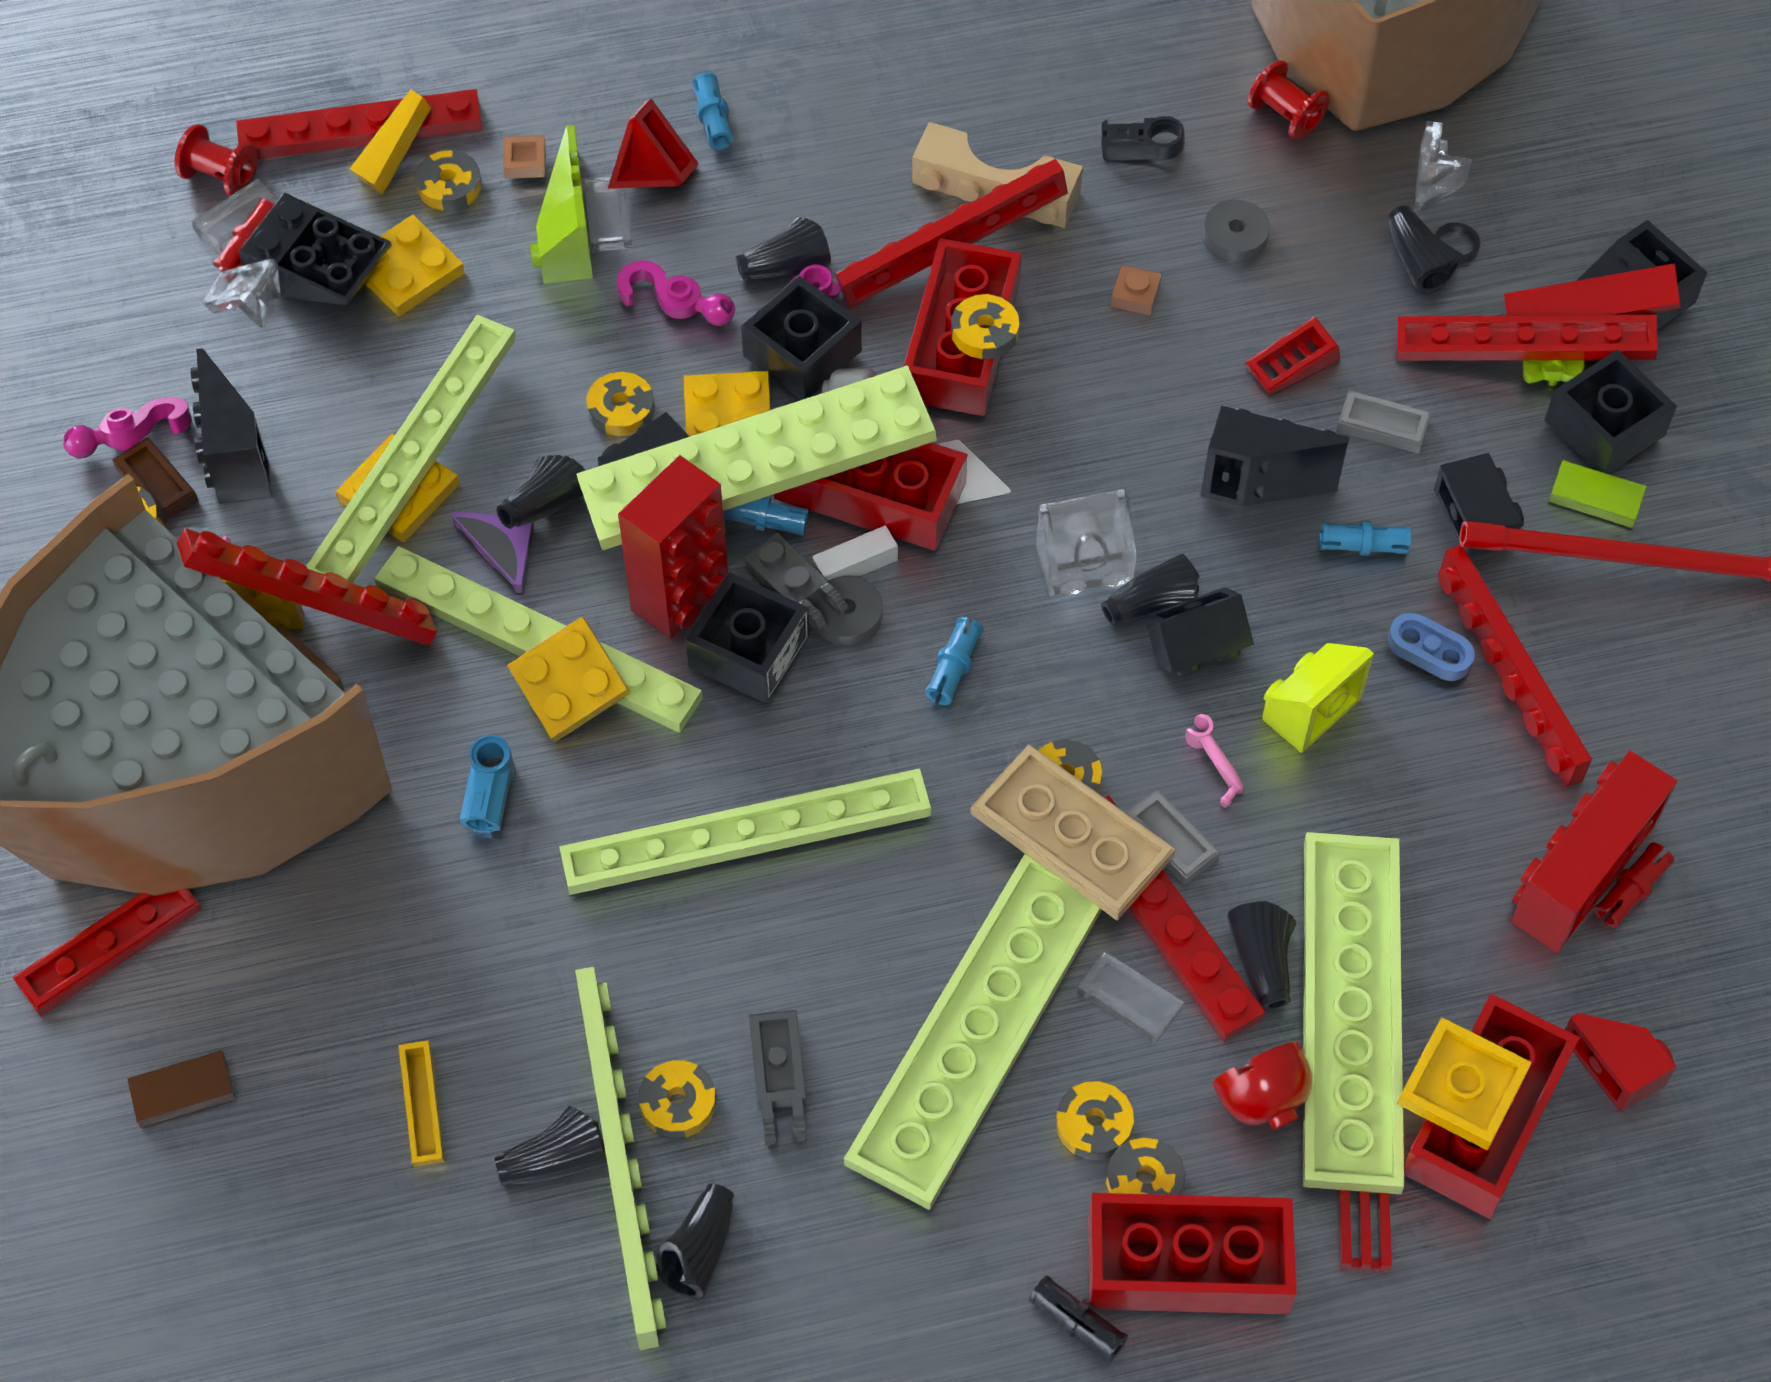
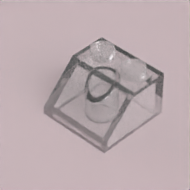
M1126 488L1039 505L1036 556L1048 596L1058 594L1074 595L1084 589L1104 585L1115 587L1134 579L1136 549Z

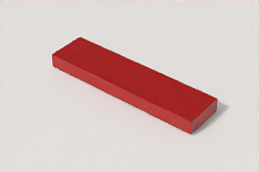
M1675 264L1504 293L1506 315H1644L1681 308Z
M181 889L174 893L159 896L140 893L12 978L41 1017L202 909L188 889Z

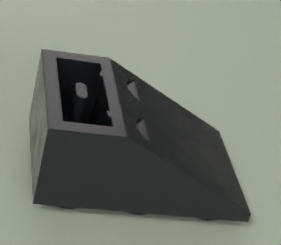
M284 192L241 247L239 254L245 281L283 298L348 305L392 244L389 240Z
M1646 220L1618 239L1578 280L1675 264L1681 308L1644 314L1657 315L1658 330L1696 303L1707 271L1649 220Z
M203 348L196 349L197 367H191L190 374L194 393H199V402H193V415L196 427L201 428V437L195 438V449L199 464H203L207 488H215L220 504L272 497L269 460L254 412Z
M1221 405L1208 447L1200 496L1239 506H1248L1337 492L1350 437L1336 434L1331 430H1319L1294 424L1287 419H1274L1251 413L1246 409H1234Z

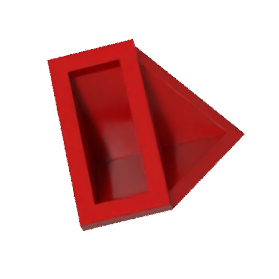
M652 98L645 101L628 120L607 189L678 186L687 179L699 164Z

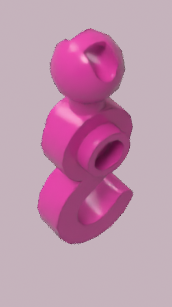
M640 260L631 262L618 273V294L620 300L626 306L634 304V294L631 286L638 281L644 280L654 285L656 299L661 309L672 318H689L698 311L703 313L707 322L715 326H722L728 324L734 317L735 305L729 296L723 293H716L709 297L702 296L700 287L695 280L687 276H675L666 279L663 269L651 261Z
M163 397L146 403L138 412L127 408L112 410L107 413L98 428L91 429L85 425H75L69 428L64 435L63 447L71 456L77 459L93 455L97 446L102 444L119 451H127L140 443L151 432L158 421L166 418L169 420L172 433H181L192 423L188 403L179 397Z

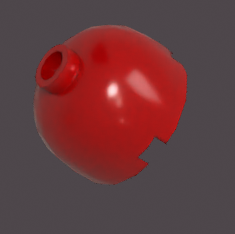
M1292 1041L1250 1058V1063L1244 1065L1238 1071L1236 1067H1233L1211 1082L1221 1103L1229 1114L1241 1123L1251 1126L1269 1123L1272 1131L1299 1118L1295 1110L1308 1100L1312 1090V1072L1299 1042L1294 1043Z

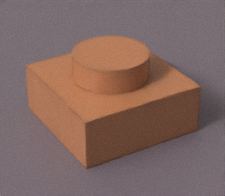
M545 135L504 136L503 170L505 179L546 177Z
M1121 265L1112 293L1110 307L1151 316L1162 274Z

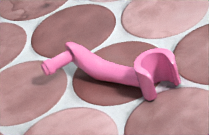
M1199 714L1195 717L1194 724L1204 732L1187 729L1185 739L1187 744L1193 748H1204L1225 780L1229 790L1220 799V805L1227 808L1232 803L1236 794L1244 792V786L1236 770L1212 736L1214 727L1212 719L1208 715Z

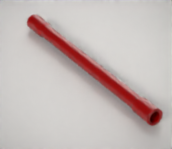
M1464 521L1460 530V546L1492 551L1512 550L1758 578L1771 582V556L1759 557L1514 529L1499 524Z

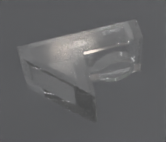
M1426 121L1420 147L1414 210L1422 211L1466 184L1472 161L1465 157L1447 155L1448 141L1441 140L1443 123Z
M269 259L221 271L202 304L213 314L240 308L259 327L263 328L280 300L278 264L274 260Z

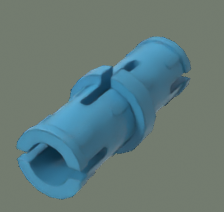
M711 72L700 73L695 76L696 80L692 81V86L698 100L696 108L698 119L705 126L710 148L714 150L726 149L730 146V142L733 143L734 141L727 119L729 114L728 104L722 99L716 75Z
M764 497L723 511L724 520L756 526L755 529L759 531H765L768 528L804 536L809 508L772 502L771 497Z
M1361 521L1359 525L1322 522L1320 525L1321 530H1323L1319 531L1320 550L1359 551L1358 554L1363 556H1369L1370 552L1408 555L1410 551L1407 546H1411V529L1407 526L1371 525V521Z
M959 617L957 619L947 646L941 648L937 655L936 661L938 666L929 685L925 689V695L932 702L935 703L940 689L943 688L941 691L943 695L939 704H951L962 675L967 674L972 665L971 654L984 631L983 626L978 621L973 620L966 634L969 617Z

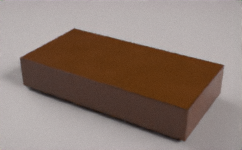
M149 437L112 459L115 468L122 477L129 474L134 478L136 486L142 487L159 501L164 510V522L199 501L196 492Z
M222 1050L127 1078L136 1121L140 1128L235 1100L226 1058Z

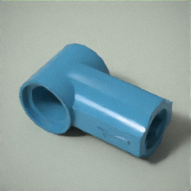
M494 734L484 735L478 738L470 748L471 767L460 815V824L474 832L490 834L501 829L509 784L516 775V767L507 741ZM491 758L503 759L495 767L483 766Z

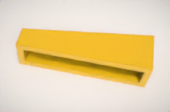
M410 89L350 167V170L360 181L381 195L384 194L431 109L423 96Z
M429 1040L398 1045L412 1164L414 1167L443 1163L445 1160L433 1049Z

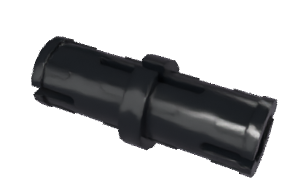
M1047 1275L1040 1280L1029 1297V1302L1037 1305L1063 1325L1062 1331L1071 1338L1075 1335L1102 1354L1107 1361L1111 1362L1119 1354L1128 1339L1126 1333H1122L1094 1312V1305L1087 1299L1078 1300Z

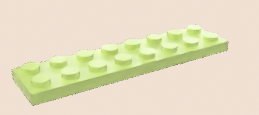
M907 365L604 464L576 475L603 551L622 544L618 513L679 455L721 484L724 511L937 441L933 423Z
M1306 832L1304 840L1303 1052L1312 1072V1090L1308 1100L1303 1103V1187L1402 1194L1404 1189L1403 1107L1397 1104L1403 1091L1399 838Z
M1024 854L845 1155L844 1166L930 1210L1102 909Z

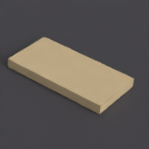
M1030 744L1025 747L971 806V815L1117 921L1175 854L1174 847Z

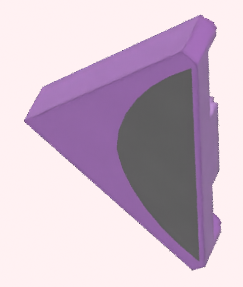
M453 511L452 519L454 526L461 529L473 542L476 550L494 569H497L509 581L516 593H523L534 522L509 529L501 523L497 514Z

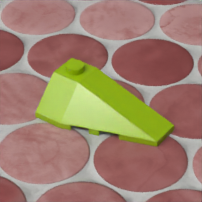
M575 125L566 126L536 224L538 242L530 243L533 268L541 267L544 284L593 278Z

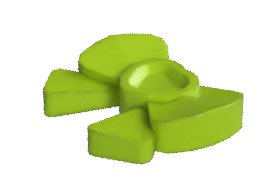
M1583 360L1523 361V378L1527 383L1548 380L1550 386H1556L1557 381L1568 382L1584 371Z

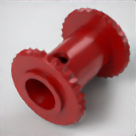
M1278 60L1268 65L1256 78L1248 94V104L1253 110H1259L1265 104L1269 105L1291 122L1289 136L1293 140H1299L1312 132L1320 123L1329 106V95L1323 90H1319L1311 96L1287 79L1289 66H1287L1288 64L1285 61Z
M195 124L189 127L180 138L175 152L174 165L178 176L187 180L193 178L196 172L199 171L223 180L224 191H226L228 196L238 197L242 195L253 181L256 173L258 155L255 146L252 143L243 142L232 150L209 141L208 130L204 125Z

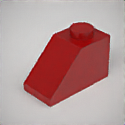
M1577 1013L1570 1017L1565 1027L1566 1031L1580 1037L1573 1053L1620 1113L1665 1086L1677 1067L1666 1044L1659 1039H1655L1645 1027Z

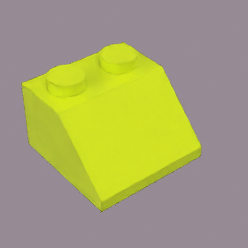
M1333 643L1325 644L1315 654L1308 652L1299 660L1294 668V673L1285 681L1278 679L1268 688L1263 697L1265 706L1262 720L1300 753H1303L1362 699L1374 653L1366 647Z

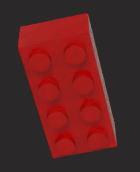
M939 238L904 366L908 365L924 405L979 416L986 415L1000 357L979 359L970 357L959 350L952 340L951 318L955 308L963 300L974 295L990 294L1002 297L1014 307L1020 284L1022 253ZM982 325V326H980V327H982V328H989L990 326H988V325Z
M928 443L774 494V499L798 507L809 508L811 511L872 531L886 525L892 537L936 551L966 485L967 454L938 444Z
M681 455L677 456L618 513L631 611L669 639L681 628L687 629L694 623L699 611L714 597L728 575L721 484Z
M1631 750L1627 752L1619 764L1611 760L1596 782L1599 786L1591 795L1586 792L1571 814L1574 818L1567 828L1563 825L1558 827L1546 845L1548 851L1542 860L1535 858L1520 879L1522 885L1512 899L1517 908L1511 923L1558 954L1658 824L1678 780Z
M1490 993L1471 1032L1532 1062L1488 1151L1426 1119L1404 1163L1405 1176L1488 1219H1491L1580 1037Z
M1118 1193L1091 1194L1088 1212L1089 1302L1094 1305V1309L1290 1314L1297 1295L1293 1198Z

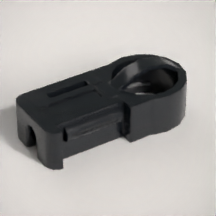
M1174 117L1144 118V123L1108 124V120L1102 122L1101 148L1104 160H1169L1179 156L1184 150V127ZM1164 132L1177 136L1176 140L1166 144L1156 143L1151 140L1155 135Z

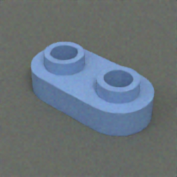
M1418 613L1401 614L1391 624L1388 634V645L1397 656L1447 681L1462 679L1470 672L1475 651L1470 641L1465 637ZM1404 638H1412L1416 643L1411 644L1405 641ZM1443 659H1452L1456 664H1449L1443 661Z

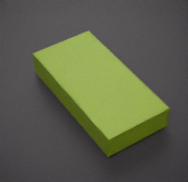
M1562 460L1548 502L1633 528L1646 486Z

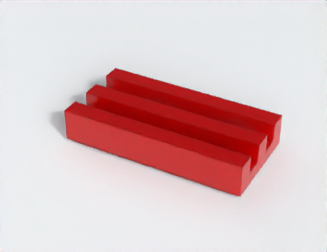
M1337 1190L1340 1269L1390 1271L1392 1267L1389 1193H1377L1379 1259H1372L1370 1192L1358 1191L1360 1258H1352L1350 1191Z

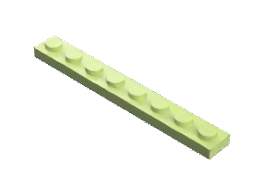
M476 315L306 567L322 574L333 572L345 578L349 583H354L515 342L514 329Z
M400 546L396 548L374 578L376 587L404 601L407 598L417 600L428 608L430 614L518 656L528 652L566 627V625ZM600 642L631 694L617 703L681 733L703 699L702 690Z
M918 768L559 846L569 895L929 817L931 816V805L921 770Z
M593 966L577 969L575 972L639 1350L641 1351L660 1347L657 1330L666 1328L662 1299L651 1300L649 1282L658 1281L653 1251L643 1252L641 1235L650 1234L645 1204L635 1206L633 1189L642 1188L638 1160L637 1158L628 1160L625 1144L634 1142L630 1114L620 1115L617 1099L626 1098L622 1069L612 1070L610 1055L619 1054L614 1025H604L602 1012L611 1010L607 982L597 984Z

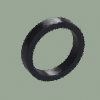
M1448 223L1436 231L1435 235L1438 238L1447 232L1457 231L1466 234L1472 239L1474 249L1470 253L1462 255L1459 264L1468 263L1477 256L1480 248V238L1477 232L1470 226L1463 223Z

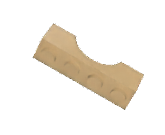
M929 122L912 156V184L922 186L927 190H936L960 197L968 202H973L990 193L995 187L1007 184L1023 176L1033 167L1043 165L1055 158L1044 155L1035 163L1020 169L1005 170L994 168L983 163L973 154L968 144L967 132ZM1057 159L1064 170L1068 194L1024 217L1037 220L1043 224L1065 228L1081 193L1083 166Z

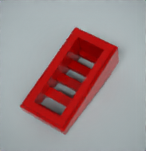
M1314 316L1247 360L1245 365L1266 393L1271 396L1341 359L1340 349L1331 335ZM1313 342L1318 350L1312 353L1306 346L1307 344ZM1297 349L1305 357L1300 362L1292 353ZM1284 356L1292 367L1286 371L1277 359ZM1269 363L1279 376L1272 380L1262 366Z

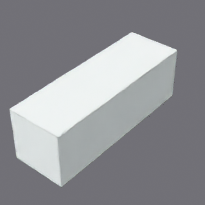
M885 525L813 555L812 566L828 581L843 576L858 578L898 561V545Z

